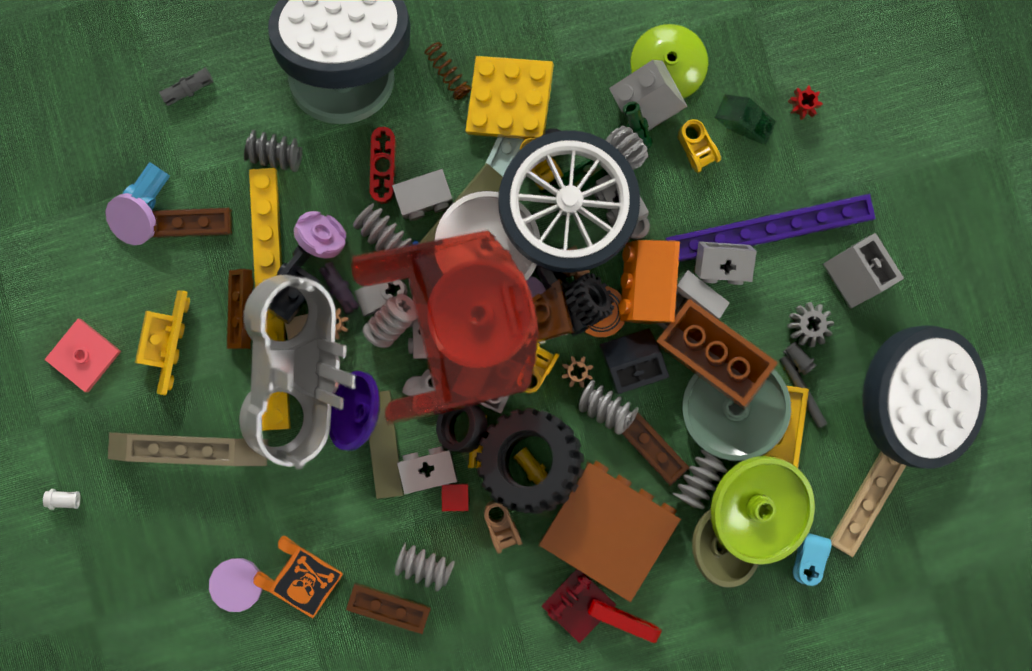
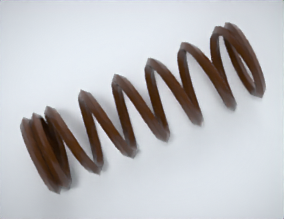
M436 42L430 45L425 50L424 55H428L429 61H434L433 68H439L438 75L444 76L443 83H449L448 90L454 91V100L463 98L471 91L470 85H466L467 82L465 81L458 87L450 89L453 82L461 78L462 74H459L450 81H445L446 77L454 72L457 67L455 66L448 72L440 74L442 68L450 64L452 59L447 60L443 65L435 66L439 59L447 55V52H443L437 58L430 59L432 53L440 49L442 44L441 42ZM437 45L432 51L427 53L429 49Z

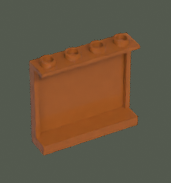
M595 461L594 464L587 462L582 478L579 477L576 482L579 485L575 492H570L568 495L570 499L562 505L548 530L542 535L538 543L545 550L631 602L681 519L675 515L677 510L668 504L663 503L662 506L654 503L652 500L655 496L641 488L637 492L630 488L632 482L619 474L616 478L607 473L609 468L598 461Z

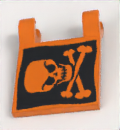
M282 536L278 541V548L292 556L275 580H272L265 573L258 571L253 578V583L309 617L314 618L343 573L300 547L290 538Z

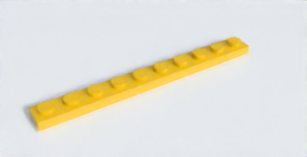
M276 168L249 169L255 288L266 279L277 276V272L282 266ZM267 311L265 333L271 340L286 341L284 321ZM271 393L267 401V410L262 414V431L291 429L289 393Z

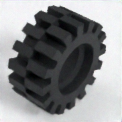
M586 273L571 282L566 287L568 291L565 292V296L569 298L566 300L567 304L572 306L570 308L571 312H576L575 317L578 320L582 318L581 323H587L588 326L607 318L613 313L612 310H614L612 305L614 300L609 297L611 291H607L605 288L607 287L606 283H601V278H595L593 273Z

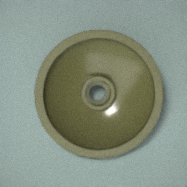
M711 509L701 517L696 525L692 540L693 556L699 571L709 582L720 587L742 585L752 577L759 564L745 562L732 555L721 545L713 530Z

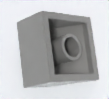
M660 60L650 61L609 88L622 112L624 105L628 102L635 101L639 103L641 113L649 124L648 131L688 107L664 62Z
M689 270L677 282L675 316L689 299L718 320L729 305L726 299ZM671 322L657 324L665 330Z

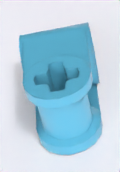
M808 533L805 540L797 548V556L793 567V576L797 582L809 586H814L821 582L831 550L830 539ZM804 569L812 572L811 577L803 574Z

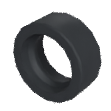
M452 401L442 409L436 423L438 440L444 448L450 451L472 452L479 448L481 438H485L487 434L486 415L480 406L473 403ZM465 411L470 421L469 431L464 440L458 442L454 434V425L458 416Z

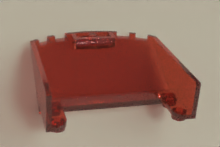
M489 230L352 257V275L356 283L361 286L368 287L408 278L434 391L391 401L385 409L387 426L444 414L527 391L537 358L538 327L534 302L522 271H519L508 249L505 250Z

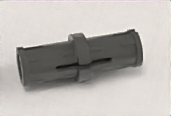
M205 67L186 78L184 76L181 77L179 82L159 91L166 105L170 106L186 96L191 97L195 95L194 92L214 83V80Z

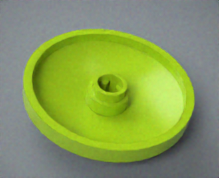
M758 456L740 462L725 474L718 484L712 499L711 522L717 539L728 552L748 563L769 564L789 556L805 540L813 523L815 501L811 485L797 467L780 458Z

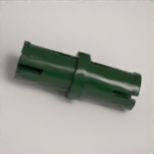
M635 101L628 102L623 107V113L628 121L627 127L632 128L633 133H638L640 139H643V144L649 149L653 141L648 132V121L643 117L639 103Z

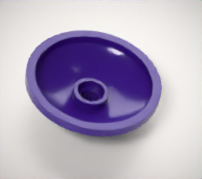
M362 371L350 373L355 375L354 388L339 383L334 395L343 398V409L331 406L329 435L333 444L338 449L353 451L363 445L373 433L379 417V389L373 377Z

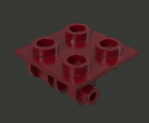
M576 569L542 604V607L548 612L547 614L552 620L557 621L576 641L581 643L601 622L587 612L593 599L613 607L616 604L583 572Z

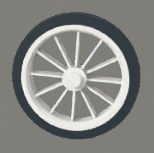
M557 131L531 141L511 160L502 177L499 188V216L509 240L529 261L545 269L557 272L573 273L586 271L598 267L613 258L629 241L639 217V186L631 165L624 155L612 144L586 132ZM572 154L568 186H564L551 157ZM575 155L586 157L595 162L578 187L572 186ZM547 160L560 190L555 189L532 173L531 170L540 162ZM599 164L607 171L612 180L582 193L580 189ZM527 176L556 197L519 194ZM614 184L619 196V203L583 200V198ZM518 200L553 203L556 205L522 220ZM581 206L618 209L619 212L613 228ZM559 210L560 212L540 240L526 227V224ZM577 211L607 231L608 234L598 243L592 245ZM562 214L566 216L563 250L543 243ZM573 215L588 246L587 248L567 250L569 216Z

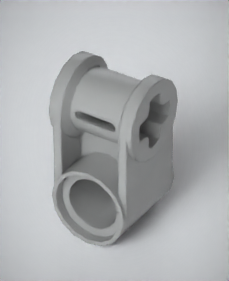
M388 278L379 283L356 290L354 293L363 316L375 314L383 304H386L389 298L395 297L388 293V291L392 290V284L400 287L397 294L403 293L407 296L408 291L405 283L397 278Z

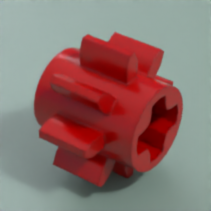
M810 85L804 91L796 88L794 91L796 97H791L788 100V103L793 104V109L790 113L800 115V120H803L806 114L813 118L817 114L814 108H820L823 105L822 102L818 101L820 91L815 93L811 90ZM805 100L809 102V104L802 105L801 101Z

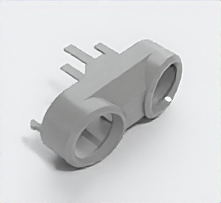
M277 275L266 279L253 290L244 310V324L249 337L253 340L251 392L247 395L241 407L240 429L244 440L256 453L279 465L295 466L296 469H302L304 463L314 458L327 441L330 432L331 406L343 409V398L334 395L339 383L354 388L355 375L339 370L340 360L338 356L346 357V346L335 343L336 311L334 302L327 290L317 282L292 275ZM286 286L294 287L304 295L308 303L309 311L306 323L296 336L287 341L271 340L265 333L268 306L272 298ZM286 392L293 395L302 406V428L296 438L284 446L270 447L264 445L261 437V415L267 410V401L271 393Z

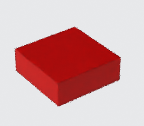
M468 484L442 485V511H469Z

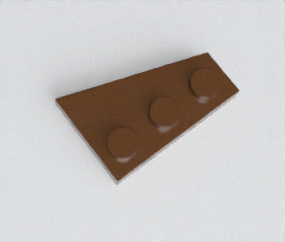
M557 280L551 284L552 287L531 298L533 303V324L529 337L523 347L574 332L561 280Z

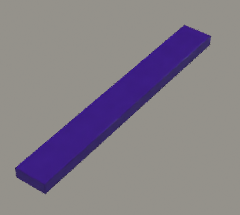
M866 194L666 237L665 241H680L679 262L696 259L698 242L756 246L872 221L876 218L871 196Z

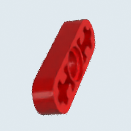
M378 127L371 135L370 195L380 204H386L394 197L392 185H395L396 138L392 130L387 127ZM384 133L390 139V141L385 143L386 152L391 151V154L381 152V143L377 141V138H381ZM379 159L389 160L390 168L386 172L376 170L375 165ZM375 176L380 178L390 177V180L384 179V186L389 190V193H384L383 198H380L379 194L375 192V190L380 189V180H375Z
M593 599L587 611L588 614L600 621L652 643H657L662 629L653 623L596 599Z

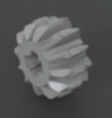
M622 125L616 128L605 140L624 155L633 170L640 167L648 158L647 147L643 144V139H640L638 133H633L630 127Z
M808 302L805 308L801 305L796 307L798 314L791 313L789 315L795 323H790L787 327L789 329L795 328V332L790 336L792 339L800 336L799 345L802 346L807 342L809 347H815L816 341L819 344H824V336L829 337L832 335V332L827 327L833 326L834 322L826 320L831 315L830 311L821 313L823 305L818 304L814 308L812 302ZM813 320L815 323L812 326L813 329L808 330L806 326L809 324V321Z

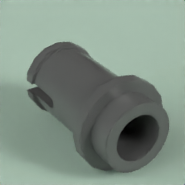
M796 341L783 351L798 368V373L802 372L803 375H806L816 366L813 362L815 359H810Z

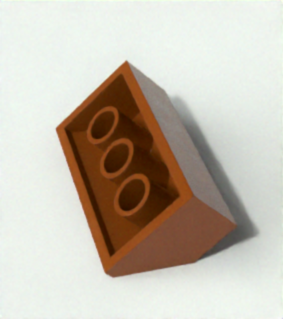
M690 299L675 316L674 322L669 324L656 341L659 348L744 410L760 391L778 364L773 358Z

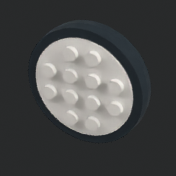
M279 0L271 12L268 32L270 46L276 61L289 76L314 87L344 89L370 83L394 69L403 59L409 47L411 25L403 0Z
M929 325L903 329L891 336L874 355L867 370L863 386L862 405L864 420L875 445L888 458L914 468H939L957 460L974 442L985 417L988 398L985 369L973 345L961 334L951 329Z

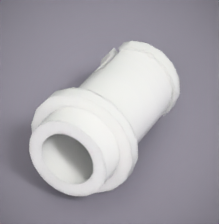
M51 489L44 493L43 505L48 507L49 510H54L55 507L78 509L81 500L80 492H57L56 489Z

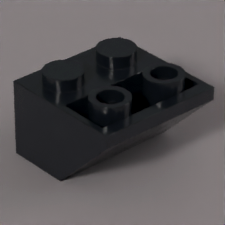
M650 328L599 344L615 394L624 393L669 378L661 351Z

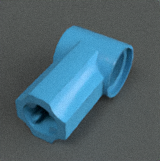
M149 162L135 184L129 185L122 194L128 193L132 194V197L136 199H142L152 210L156 203L155 197L170 175Z

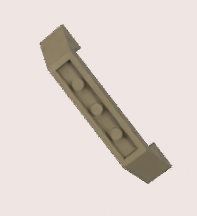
M109 432L108 459L221 466H267V458L252 450L244 438L142 435L137 433ZM262 439L263 444L268 446L269 439Z

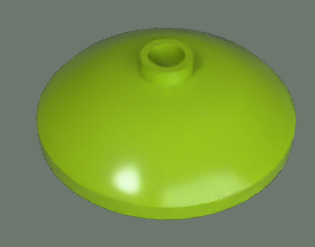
M675 24L659 25L646 31L636 42L630 59L631 73L652 60L663 61L683 99L697 91L703 83L708 70V55L703 42L691 30ZM673 54L676 60L673 62L669 61L667 55Z

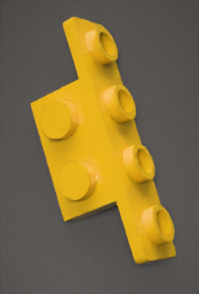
M177 291L172 316L150 311L145 312L135 363L161 367L157 394L166 396L167 391H171L173 387L174 375H171L172 366L178 362L179 349H176L178 338L182 339L185 324L181 322L183 313L188 312L190 305L187 291Z

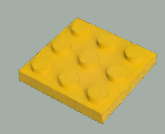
M476 56L466 133L470 135L517 139H537L545 135L554 69L553 61Z

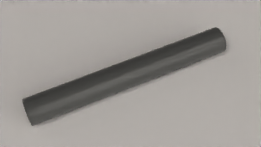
M787 356L780 358L794 386L808 389L800 373L797 372L794 363ZM809 391L806 408L818 428L823 427L827 422Z

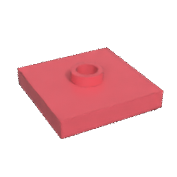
M77 319L45 360L84 392H89L121 351L82 319Z

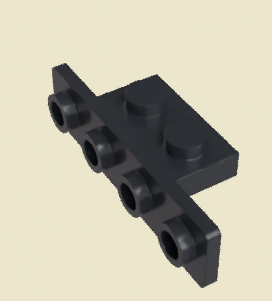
M298 245L293 253L294 257L288 264L284 263L279 268L277 275H292L320 284L318 279L301 268L312 254L306 252ZM286 286L272 298L267 311L286 324H289L307 301L299 290Z

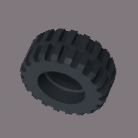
M526 408L525 411L516 409L511 411L510 416L503 414L497 418L499 423L496 426L491 424L486 430L490 433L487 439L481 438L479 445L483 446L482 453H477L476 461L481 462V467L477 468L478 476L484 479L482 486L485 491L491 493V498L510 510L540 514L546 510L552 511L557 508L559 503L564 504L569 500V493L576 491L579 486L576 484L578 477L582 478L584 471L580 469L581 463L584 462V454L580 452L581 444L579 439L574 436V431L559 418L546 411H538L534 408ZM531 436L540 437L552 449V468L548 476L538 485L532 487L522 486L516 483L510 474L509 458L511 452L521 440Z

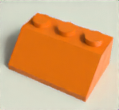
M637 240L627 242L622 255L624 272L621 277L620 321L641 324L674 322L680 241Z

